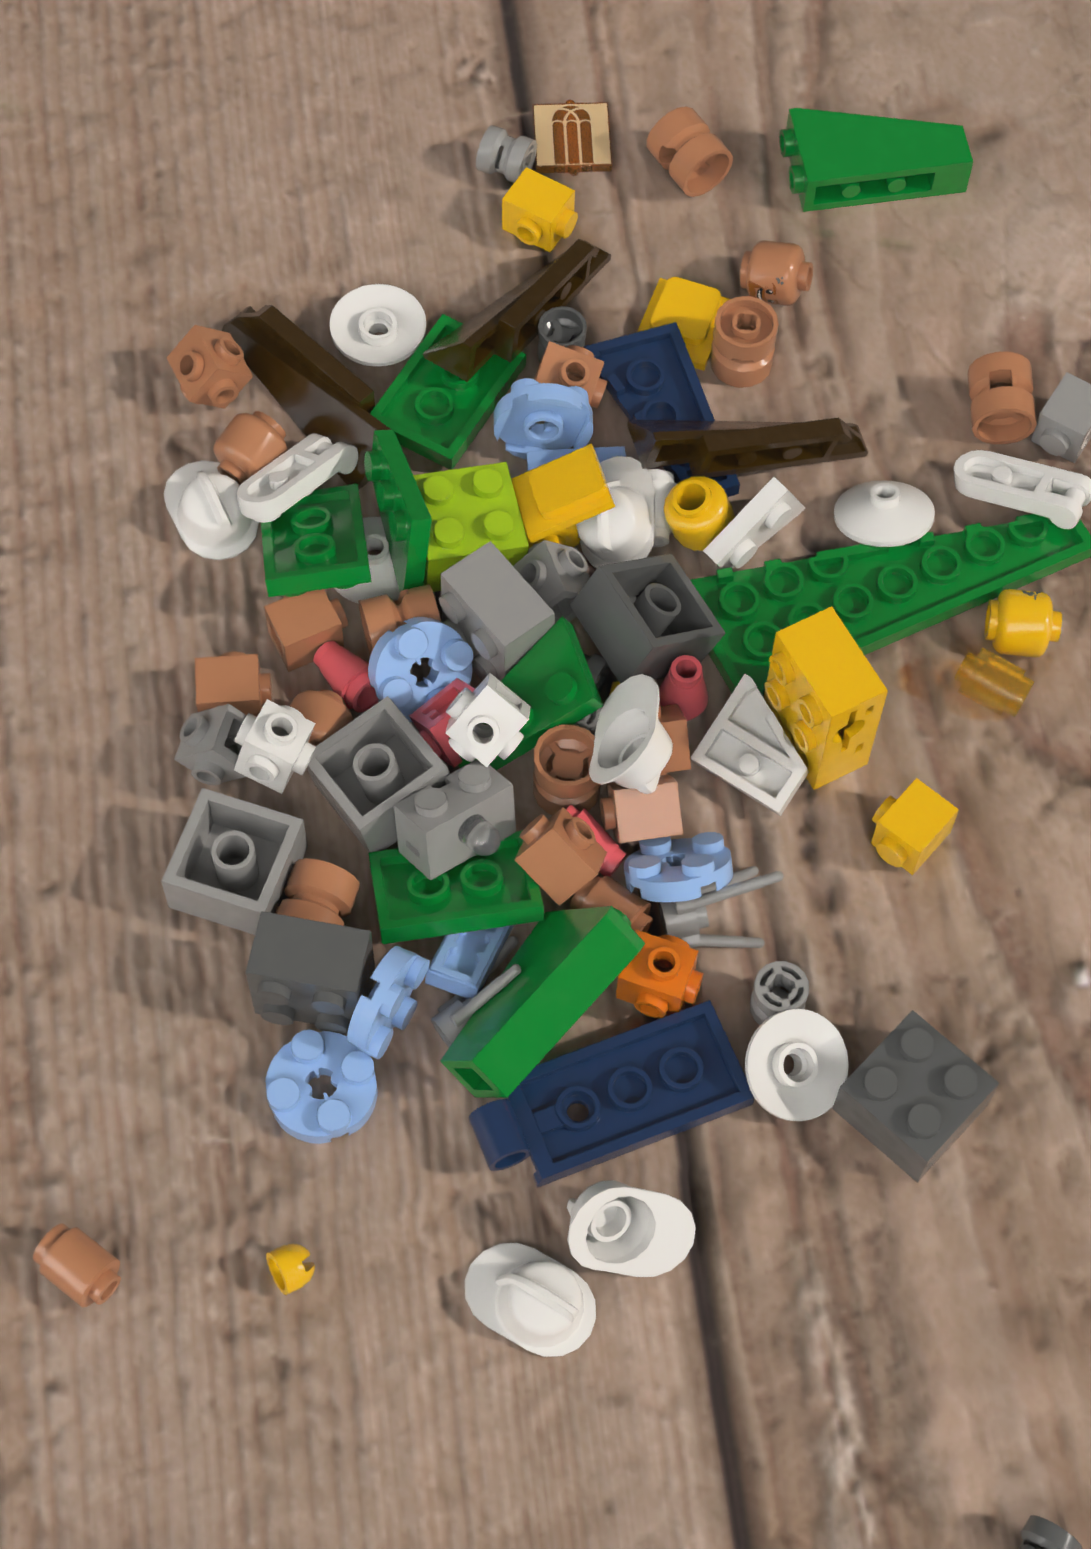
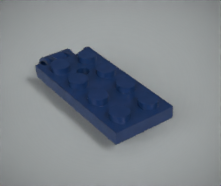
M711 1000L536 1065L506 1099L495 1100L482 1105L469 1115V1121L489 1170L499 1171L510 1168L530 1156L536 1169L533 1178L538 1188L751 1106L755 1098ZM573 1104H582L588 1109L589 1114L582 1121H574L567 1114L568 1108Z

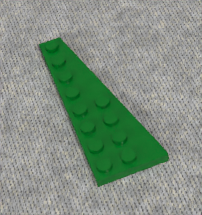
M1036 514L1016 516L1013 522L983 527L981 523L966 525L963 531L934 536L933 531L927 532L920 539L901 546L875 547L859 544L816 552V557L792 562H781V559L764 561L763 567L733 572L732 567L716 570V575L691 579L690 581L726 633L709 652V656L730 692L733 693L744 674L753 679L764 698L765 682H767L770 666L769 658L772 655L776 632L832 606L863 654L866 655L984 604L989 600L998 598L1004 589L1021 588L1090 558L1091 534L1080 519L1074 528L1062 529L1053 524L1050 518Z

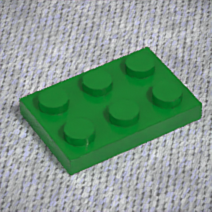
M442 314L370 414L394 430L401 446L452 470L494 412L499 400L506 395L511 385L525 368L526 354L521 352L511 363L494 354L466 382L425 359L423 356L424 351L463 324Z
M358 484L314 490L313 493L302 498L283 512L276 520L261 523L265 582L268 597L281 595L294 597L308 591L328 588L348 589L357 584L372 582Z
M523 830L516 831L432 880H429L400 854L399 848L369 852V863L382 945L545 921L544 905L539 885L514 860L523 843V840L519 837Z

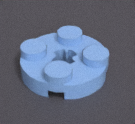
M530 378L519 379L511 385V392L503 396L494 409V436L497 441L500 437L505 442L506 451L522 459H526L527 451L568 449L572 446L573 449L582 448L588 444L593 435V411L589 404L588 393L582 387L539 383ZM545 421L544 424H538L536 422Z
M413 617L405 620L404 622L407 624L399 626L395 631L388 630L379 638L374 646L368 665L370 685L375 689L378 699L381 701L388 696L409 722H412L409 717L410 714L456 678L469 685L472 678L473 651L470 645L453 628L428 617ZM421 658H429L428 666L431 667L430 673L423 681L417 682V677L410 673L411 667L414 663L421 665Z
M704 832L695 835L693 838L671 840L669 836L640 840V850L632 853L624 862L626 888L631 894L634 887L639 888L641 899L652 902H682L702 897L701 887L716 882V890L718 891L726 887L733 879L731 851L724 846L723 835L717 832Z
M394 946L390 949L370 977L377 982L368 998L363 995L360 996L349 1024L347 1041L356 1046L358 1050L376 1059H380L391 1042L394 1032L393 1028L397 1027L404 1030L412 1019L418 1002L410 996L413 989H417L428 971L430 960L400 946Z
M309 1029L297 1033L292 1041L284 1045L274 1056L268 1068L265 1081L268 1104L280 1127L294 1138L314 1144L331 1142V1138L341 1137L346 1133L351 1135L358 1131L373 1113L378 1096L374 1062L371 1056L349 1043L347 1036L330 1031L317 1032ZM320 1075L330 1076L331 1084L337 1088L330 1097L324 1092V1099L313 1098L312 1087L308 1084L314 1077L320 1078Z

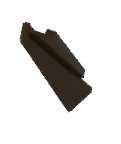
M578 239L563 254L424 351V358L466 382L494 354L511 363L538 335V324L541 316L552 308L565 307L611 260V254L585 240Z
M265 305L257 312L251 306H248L223 326L222 331L231 334L234 341L243 350V358L247 366L306 437L313 433L328 437L332 444L344 442L357 448L358 462L355 469L349 474L339 472L337 474L346 485L358 484L360 490L369 482L365 474L364 458L366 451H372L374 430H391L370 414L375 407L374 391L273 305Z
M839 417L807 422L629 420L627 423L642 469L689 463L693 476H705L708 478L866 457L869 453L858 425L845 423Z

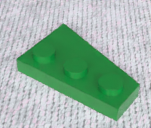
M374 430L372 451H366L365 474L367 480L373 483L400 593L402 590L424 586L432 517L394 430Z

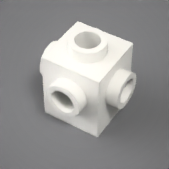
M489 673L473 692L467 687L464 688L447 708L446 713L451 716L445 732L450 737L448 742L456 753L469 762L477 759L484 766L488 767L497 755L505 760L524 737L519 730L529 720L531 706Z
M267 699L257 717L250 713L247 714L235 737L234 742L241 745L242 748L234 771L282 794L293 772L300 775L304 774L316 750V746L308 743L316 723L306 719L301 712L293 707L278 705Z

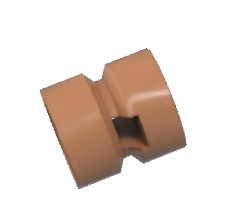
M687 106L668 112L655 124L647 138L646 147L664 169L669 170L671 178L687 196L695 197L709 192L724 179L732 166L733 156L715 134L710 133L708 125L695 110Z
M740 296L726 301L718 309L714 323V339L711 347L710 362L711 369L716 377L725 384L738 388L752 387L761 383L769 375L773 364L774 346L779 326L777 314L771 305L759 298Z
M994 352L977 358L969 366L967 373L969 396L972 401L970 411L974 436L982 442L990 444H1010L1027 438L1035 431L1037 425L1035 401L1032 396V368L1029 360L1023 355L1014 352Z
M430 584L402 590L398 600L395 601L388 594L358 600L362 627L370 656L379 638L388 630L393 632L399 626L407 624L404 622L405 620L413 617H428L441 622L436 599Z
M559 725L548 729L539 737L534 748L533 794L538 805L548 814L553 815L562 807L567 809L571 804L580 811L584 808L589 811L598 800L601 784L594 783L589 775L595 736L585 728L577 725Z
M298 859L293 865L284 889L285 895L289 899L282 900L275 914L344 926L345 923L341 918L351 914L360 890V882L350 872L335 864L319 859Z

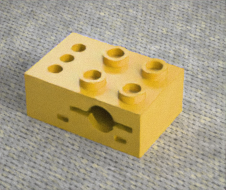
M831 606L776 632L772 655L769 658L770 666L764 692L766 703L807 767L809 773L806 779L813 790L868 764L888 693L887 688Z

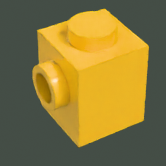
M526 167L502 198V229L517 236L525 244L536 245L551 252L561 237L566 239L570 236L576 225L578 213L574 211L575 190Z
M916 778L898 799L890 795L877 809L872 818V821L876 823V828L871 844L876 847L880 857L894 867H902L913 875L951 833L959 809Z

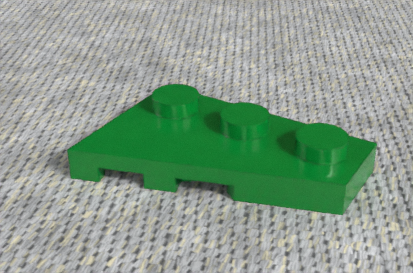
M563 616L501 680L505 686L531 706L529 720L519 730L524 735L522 741L505 760L497 755L489 765L497 771L535 748L539 737L548 729L559 725H573L604 706L573 625ZM460 756L462 762L458 765L459 768H462L471 762Z

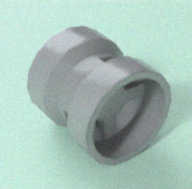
M490 125L484 133L478 148L476 168L488 174L502 173L507 181L515 183L526 167L532 169L536 157L537 142L525 136L511 137L506 129Z
M787 961L769 963L758 972L750 998V1012L759 1025L778 1012L805 1008L809 994V981L805 973L797 965ZM780 987L785 988L786 990H788L789 993H787L783 989H780Z

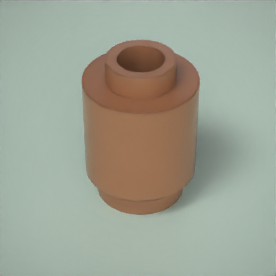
M597 875L574 894L570 903V909L612 906L629 918L631 928L634 931L639 930L648 933L653 923V918L648 915L651 904L641 899L634 892L631 894L626 887L609 876L601 878Z
M63 1223L56 1225L43 1237L33 1254V1260L40 1265V1274L83 1308L94 1302L98 1305L106 1302L115 1292L121 1281V1277L117 1274L120 1268V1261L78 1227L70 1229Z

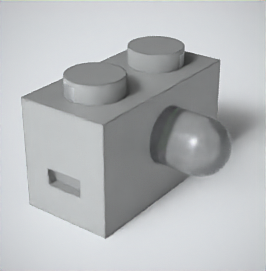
M476 759L445 776L446 785L442 788H433L429 785L394 804L399 853L429 880L438 877L477 854L488 856L495 853L500 846L501 840L516 832L513 784L490 765L486 767Z

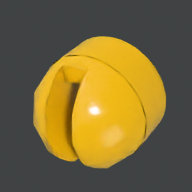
M299 1244L283 1245L266 1254L270 1273L277 1287L284 1295H288L306 1285L311 1280L315 1271L314 1262L302 1263V1261L310 1256V1252Z

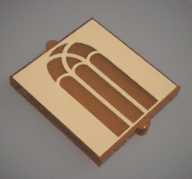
M567 100L566 103L533 104L534 140L537 142L536 172L570 173L572 176H577L579 172L612 171L608 102L575 103L573 100Z

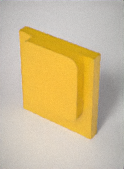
M671 277L668 280L659 278L637 332L676 322L694 368L705 371L711 356L717 311L730 298L721 296L720 291L716 288L683 278Z
M592 443L511 478L521 518L531 543L615 507Z

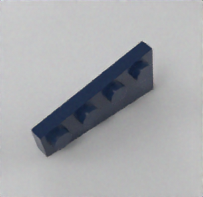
M676 322L584 346L585 349L594 354V358L604 361L599 378L607 381L606 389L629 420L715 421ZM689 463L663 466L666 471L674 475V483L676 484L693 476ZM736 474L710 477V479L717 481L728 497L739 494L740 482Z

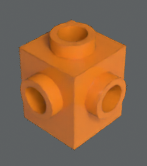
M636 930L635 932L645 942V945L619 974L616 998L634 1004V1007L639 1012L654 1018H663L665 1015L669 1016L681 1011L684 1001L694 1004L704 973L695 970L699 951L690 948L687 942L672 935L657 937Z

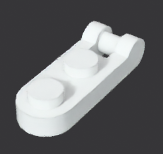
M313 433L308 435L238 487L236 493L242 515L261 523L276 520L283 512L302 498L313 493L317 487L336 473H351L358 462L357 448L344 442L332 444L328 437Z
M984 450L965 453L956 460L954 465V483L956 489L961 494L970 498L1050 518L1053 524L1062 529L1074 528L1082 516V506H1086L1091 501V479L1083 474Z

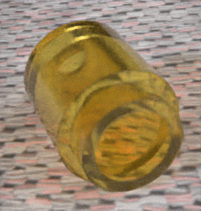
M983 647L978 656L968 651L953 678L962 683L958 690L959 694L1000 716L1005 712L1014 718L1035 683L1032 679L1024 676L1026 670Z

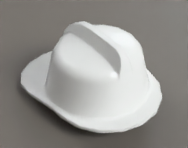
M616 456L604 460L600 465L615 507L576 524L583 554L591 565L596 568L600 565L647 558L653 547L655 536V487L651 473L647 468L642 469L641 463L632 457Z
M203 460L186 464L176 470L167 480L163 493L166 508L182 540L191 551L203 558L213 560L234 558L246 551L255 540L259 522L242 515L236 493L240 486L238 482L218 472L219 462Z
M644 674L629 677L615 688L602 707L596 725L593 756L589 768V775L594 783L603 785L615 782L625 788L637 789L643 794H651L656 790L661 771L671 757L673 743L669 734L658 720L659 687L652 677Z
M616 1180L599 1181L589 1186L577 1199L571 1198L567 1203V1210L571 1216L567 1238L570 1253L581 1266L593 1270L634 1277H655L671 1271L681 1263L694 1243L696 1227L692 1213L681 1200L665 1193L631 1187Z
M520 1243L497 1244L484 1250L469 1267L465 1278V1299L473 1315L486 1327L511 1340L525 1350L543 1357L564 1356L577 1350L591 1335L596 1320V1305L588 1284L573 1270L535 1248Z

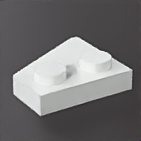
M744 674L691 756V760L779 816L782 815L809 773L753 679Z

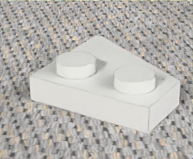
M773 477L703 551L722 569L732 567V569L734 567L740 568L753 557L763 543L797 517L805 507L784 485Z

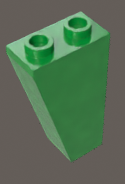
M793 108L789 109L786 129H781L779 133L782 157H789L791 163L789 167L790 190L792 194H799L803 212L963 193L967 190L973 166V158L963 125Z
M612 906L548 911L544 913L545 921H539L502 972L503 974L511 966L517 964L521 967V973L471 1016L440 1060L475 1098H507L641 951L645 942L631 928V921L624 913Z

